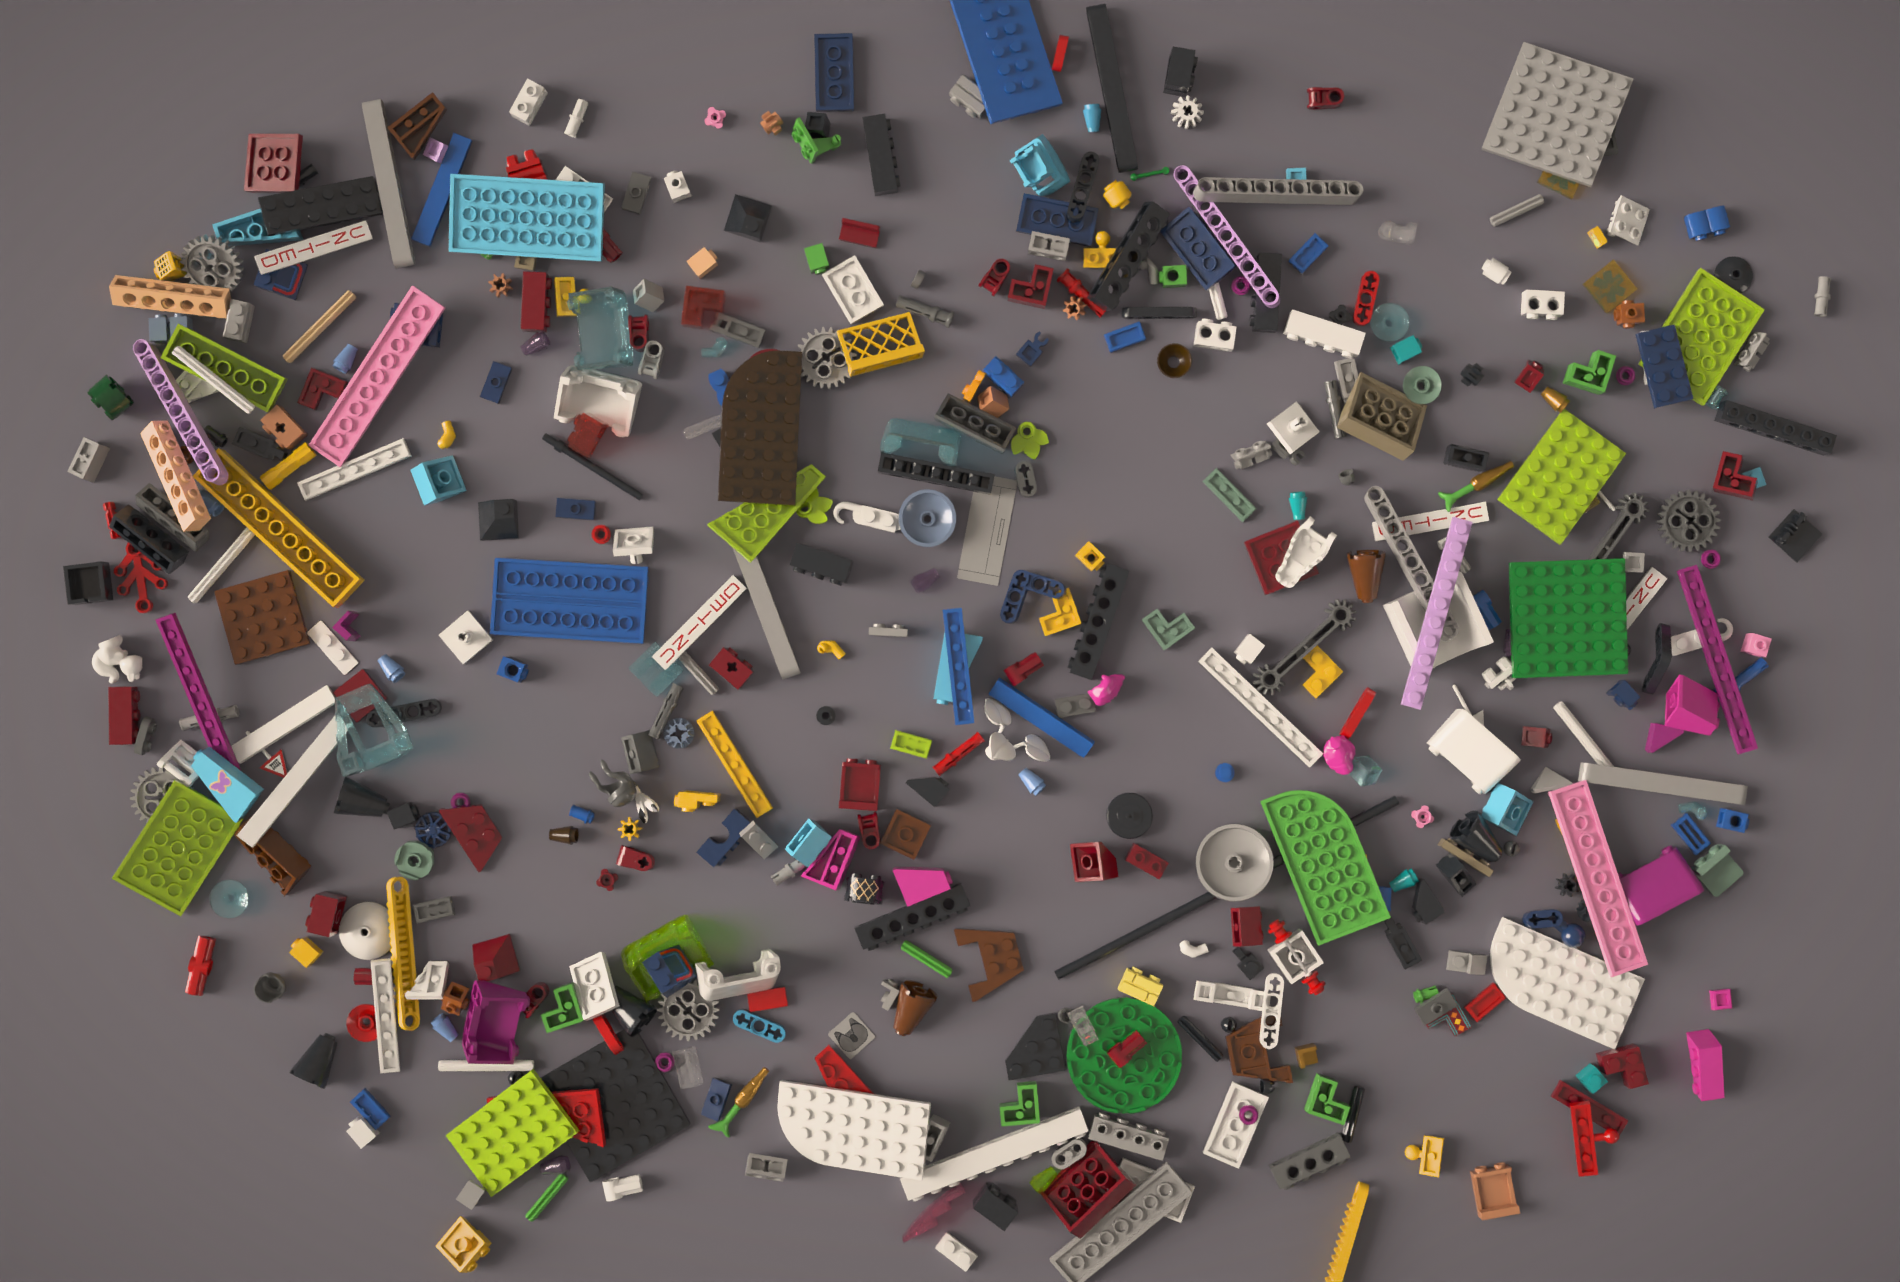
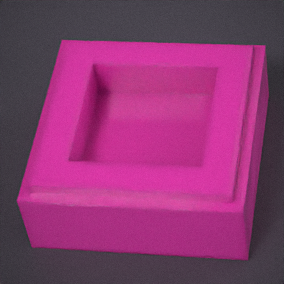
M1729 988L1709 990L1711 1010L1732 1008L1731 990Z

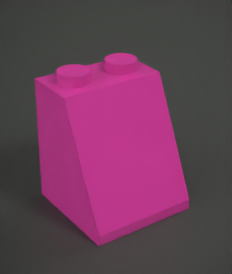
M1679 674L1666 693L1665 726L1710 736L1718 728L1720 719L1717 718L1720 708L1718 694Z
M898 866L893 868L907 907L951 889L950 884L953 883L949 871L945 872L944 868Z

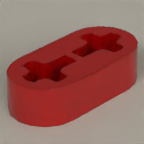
M1059 36L1052 66L1054 71L1061 72L1069 36Z

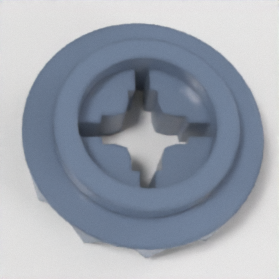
M675 718L666 724L664 739L671 747L684 748L693 741L694 728L688 720ZM676 725L679 730H687V732L681 735V741L678 736H671V734L676 732Z

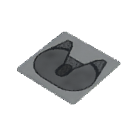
M854 1012L849 1014L828 1033V1036L849 1059L857 1055L875 1038V1035Z

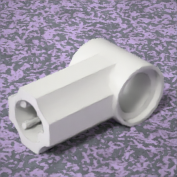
M640 1174L621 1179L615 1177L602 1182L606 1201H614L625 1195L643 1191Z

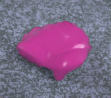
M1123 674L1102 675L1103 680L1100 681L1101 684L1088 691L1096 705L1103 706L1110 703L1118 695L1125 679Z
M1343 735L1331 736L1324 746L1323 757L1332 770H1335L1338 774L1347 775L1353 770L1352 761L1355 756V746Z

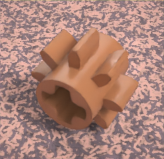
M767 111L761 116L763 121L760 124L768 135L771 132L777 135L782 131L781 125L783 121L776 112L771 114Z
M504 273L501 274V277H497L494 274L493 281H488L492 285L489 291L491 293L497 291L496 296L498 298L501 294L507 297V292L513 290L509 286L512 280L510 278L505 280ZM503 283L505 286L499 289L497 284Z
M1071 296V302L1068 300L1064 301V304L1067 306L1063 312H1067L1068 319L1075 316V319L1078 320L1080 319L1079 314H1086L1084 307L1087 304L1082 302L1083 297L1076 300L1075 296ZM1074 304L1077 305V306H1076L1077 311H1074V310H1073V309H1074V306H1072V305H1074Z

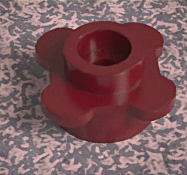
M608 869L601 870V876L596 881L597 886H602L607 891H612L615 881L619 879L618 874H612Z

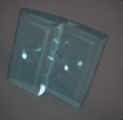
M655 641L628 669L645 687L658 697L684 669L675 661L667 670H664L652 658L661 648Z

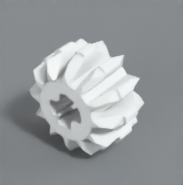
M1186 96L1184 101L1180 97L1178 99L1179 103L1174 102L1173 107L1175 109L1171 110V114L1176 115L1172 119L1173 122L1179 120L1178 127H1181L1183 123L1185 124V129L1189 128V124L1194 128L1196 127V122H1201L1200 116L1204 114V111L1199 110L1202 107L1201 103L1195 104L1197 98L1190 101V96ZM1187 109L1190 110V114H1188V116L1184 115Z

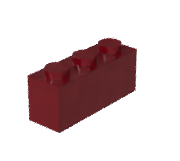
M523 271L521 330L524 332H547V327H550V316H547L548 308H551V297H548L549 289H552V278H549L546 272Z
M108 687L109 745L136 743L139 732L138 721H140L141 717L140 710L138 709V702L140 701L138 687Z

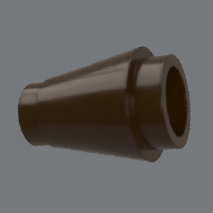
M573 826L550 829L549 840L572 845L577 843L579 839L578 828Z

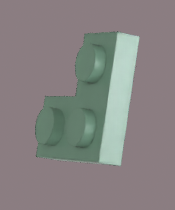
M1155 609L1142 619V622L1163 651L1195 629L1185 613H1182L1169 624L1158 609Z

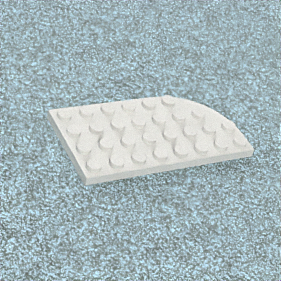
M1504 917L1501 918L1491 944L1490 965L1493 977L1501 992L1513 1004L1612 1049L1616 1048L1643 985L1644 978L1630 972L1610 977L1605 961L1575 948H1570L1564 943Z
M780 1081L778 1116L782 1130L792 1146L806 1158L827 1166L923 1180L931 1103L793 1081Z

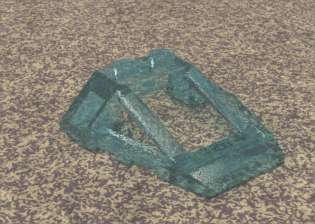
M372 684L364 685L335 698L336 742H338L337 761L343 777L372 770L406 755L414 748L408 730ZM374 704L389 735V740L366 750L349 714ZM392 724L394 725V727H395L396 730L398 731L397 734H396V732H395V730H394ZM345 725L358 752L348 754Z

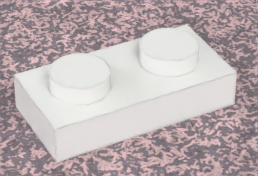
M948 1232L945 1233L935 1249L965 1272L978 1257L975 1252Z

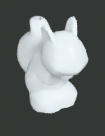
M121 635L100 643V649L96 651L92 658L94 670L101 676L110 677L109 682L112 684L119 680V672L113 665H120L122 672L127 675L129 682H133L134 679L138 680L140 678L139 672L142 670V658L137 655L127 656L128 651L121 649L120 645L123 641Z

